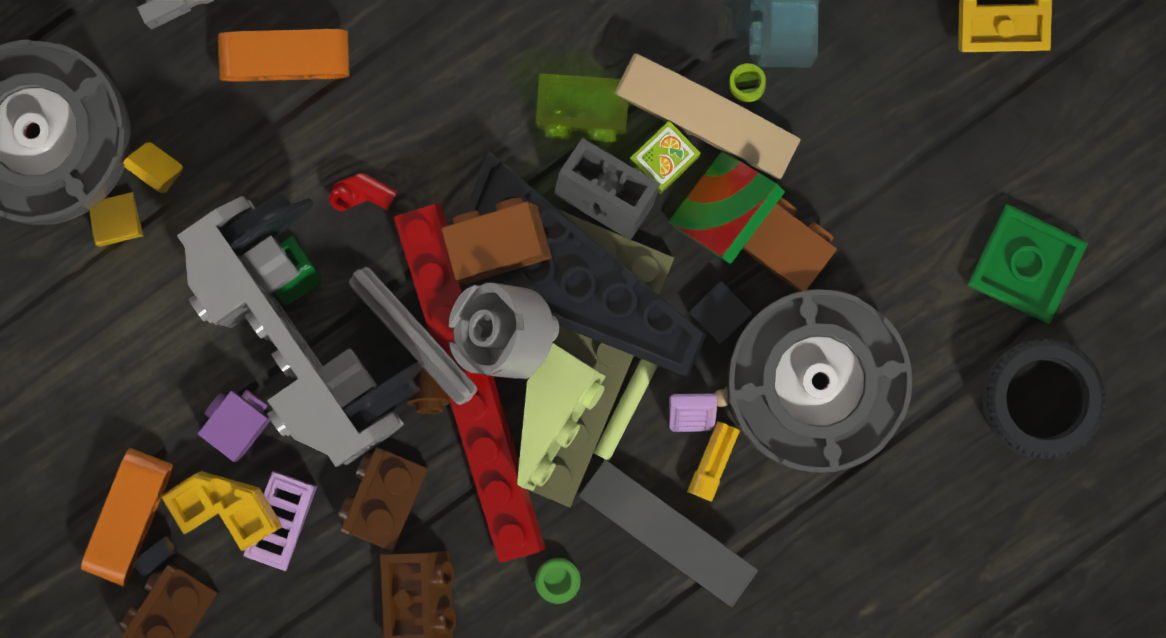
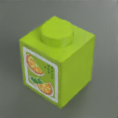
M668 121L630 157L629 162L635 167L634 169L660 183L658 193L661 194L699 158L701 153Z

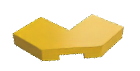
M203 471L194 474L161 495L183 534L194 530L219 514L241 551L248 549L283 527L259 487Z

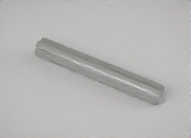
M365 267L355 271L353 277L349 280V285L418 362L423 360L425 363L423 368L456 404L461 405L470 401L477 391L476 384L371 269Z

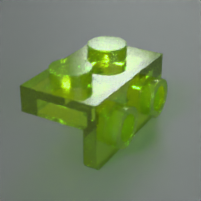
M540 73L535 121L536 129H544V136L549 138L570 139L571 131L588 132L589 140L616 142V135H626L628 101L614 94L621 79Z

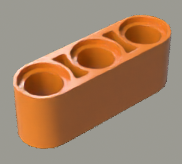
M341 29L219 33V80L275 81L349 77L348 31Z
M128 449L86 549L81 570L121 586L127 583L134 568L132 564L139 556L161 501V495H163L172 472V464L135 449Z

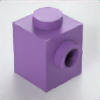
M247 389L242 395L237 391H230L227 397L220 393L204 414L210 419L198 435L233 462L240 461L271 421L269 416L264 413L268 405Z

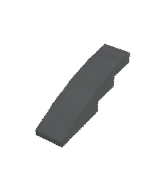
M604 460L579 495L580 498L731 607H733L759 571L606 460Z

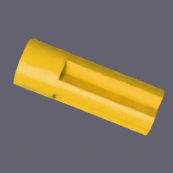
M717 421L687 492L710 502L713 501L720 484V478L740 430Z

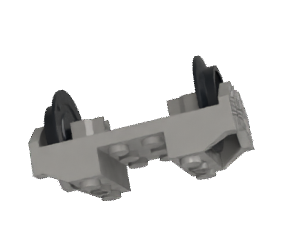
M281 194L255 208L250 200L248 201L244 196H241L216 208L177 235L185 247L188 286L194 293L188 300L204 322L207 320L215 325L219 324L232 328L247 318L261 339L264 337L266 340L273 341L278 349L272 353L276 363L287 377L291 376L293 378L295 376L297 380L267 400L273 408L272 411L267 413L270 420L282 436L291 435L295 440L328 455L336 467L343 463L347 466L405 425L394 410L420 391V388L413 379L424 367L425 363L421 360L378 387L352 349L346 350L325 366H322L273 295L275 291L300 275L276 240V237L305 215L314 203L310 198L291 203L286 194Z

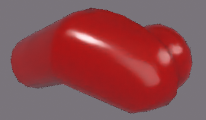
M359 173L335 183L329 194V202L334 209L346 211L368 200L388 211L398 191L367 174Z

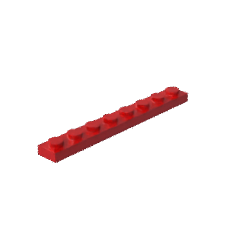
M441 203L395 216V223L429 334L477 386V391L470 401L459 405L450 398V403L499 563L541 552L546 549L528 489L522 488L517 484L519 459L494 377L466 371L457 363L451 352L449 342H455L454 328L448 327L449 317L456 300L467 288L464 283L455 280L441 229L447 227Z

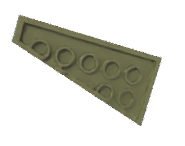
M559 210L658 295L660 294L674 257ZM559 326V334L552 343L606 376L601 383L604 386V391L599 401L592 409L585 408L577 421L580 429L576 437L567 448L561 446L552 460L556 464L552 475L543 486L536 485L532 491L567 507H571L633 359V355Z

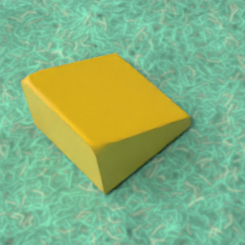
M150 142L142 145L123 162L126 169L160 193H166L183 170V166Z
M133 192L106 198L90 209L95 245L101 247L143 236Z

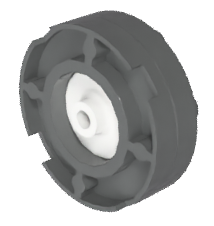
M18 40L0 45V216L32 225H50L75 219L87 213L91 208L104 200L117 184L124 171L125 164L123 162L129 155L131 142L130 120L125 102L114 82L102 69L79 52L67 46L30 40ZM40 127V134L37 138L33 139L34 130Z
M819 289L807 290L788 295L773 302L759 312L743 329L735 343L729 360L727 371L728 399L740 430L762 454L781 465L796 470L819 473L836 472L854 467L870 459L880 452L895 434L907 414L911 400V363L905 344L898 331L886 317L872 306L860 300V298L844 292ZM815 374L823 375L826 380L825 386L820 390L816 389L812 384V377Z

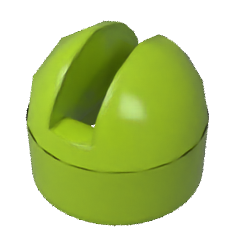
M747 63L739 65L732 71L730 90L735 98L741 102L751 103L763 95L766 87V77L761 68ZM759 84V88L741 91L737 89V87Z

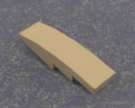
M634 54L614 92L615 95L666 123L670 121L680 131L693 135L730 156L738 157L774 178H782L801 140L732 101L638 54Z

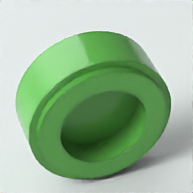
M552 558L544 562L538 569L535 578L538 593L548 602L555 604L571 600L577 594L581 582L577 567L571 561L564 558Z

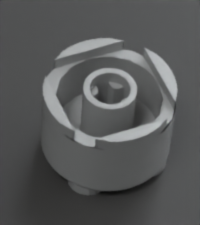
M486 283L480 286L473 285L458 297L449 317L448 327L454 328L455 343L449 342L453 357L466 371L481 375L515 379H528L532 377L547 358L552 342L559 334L558 320L552 316L546 301L534 290L498 283Z

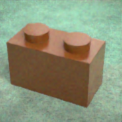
M781 197L742 250L794 290L802 292L808 289L837 248L830 244L834 237L814 222H811L807 227L794 217L798 210Z
M512 198L496 204L497 211L482 216H480L479 211L460 214L453 218V225L441 228L455 280L464 284H470L551 259L552 256L538 206L528 201L523 202L522 198Z

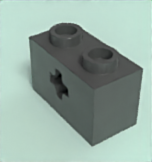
M582 138L559 172L554 195L631 240L653 207L660 183Z

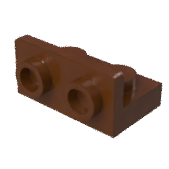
M379 447L375 449L373 455L365 452L355 475V478L362 480L355 497L349 494L346 496L337 518L344 522L341 532L354 535L393 552L429 468Z
M449 551L380 555L384 638H454L453 631L456 627V614L452 608L451 591L454 581V569L450 562Z
M175 563L167 565L165 570L157 567L143 588L149 595L140 609L133 605L120 623L119 629L124 631L121 638H190L219 592Z

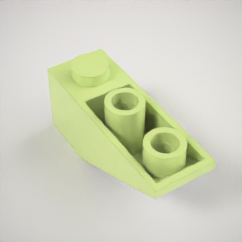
M552 343L549 354L543 364L527 381L517 484L522 488L532 491L536 485L541 487L550 478L556 465L552 460L561 446L567 448L572 443L580 429V425L577 424L578 419L585 408L590 410L596 405L604 391V386L601 383L605 379V375Z

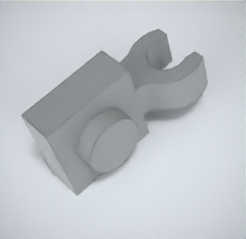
M146 0L147 3L137 8L144 23L152 30L191 11V8L196 5L207 4L214 0Z

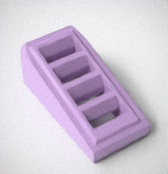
M715 394L671 395L669 397L670 430L673 432L713 430L717 412V396Z
M272 471L264 492L265 498L271 508L274 505L295 513L293 522L277 516L283 526L282 528L290 530L287 538L272 533L263 539L284 547L282 555L257 547L259 543L257 542L246 549L243 556L287 571L317 486L280 472ZM278 489L301 496L299 504L276 497Z

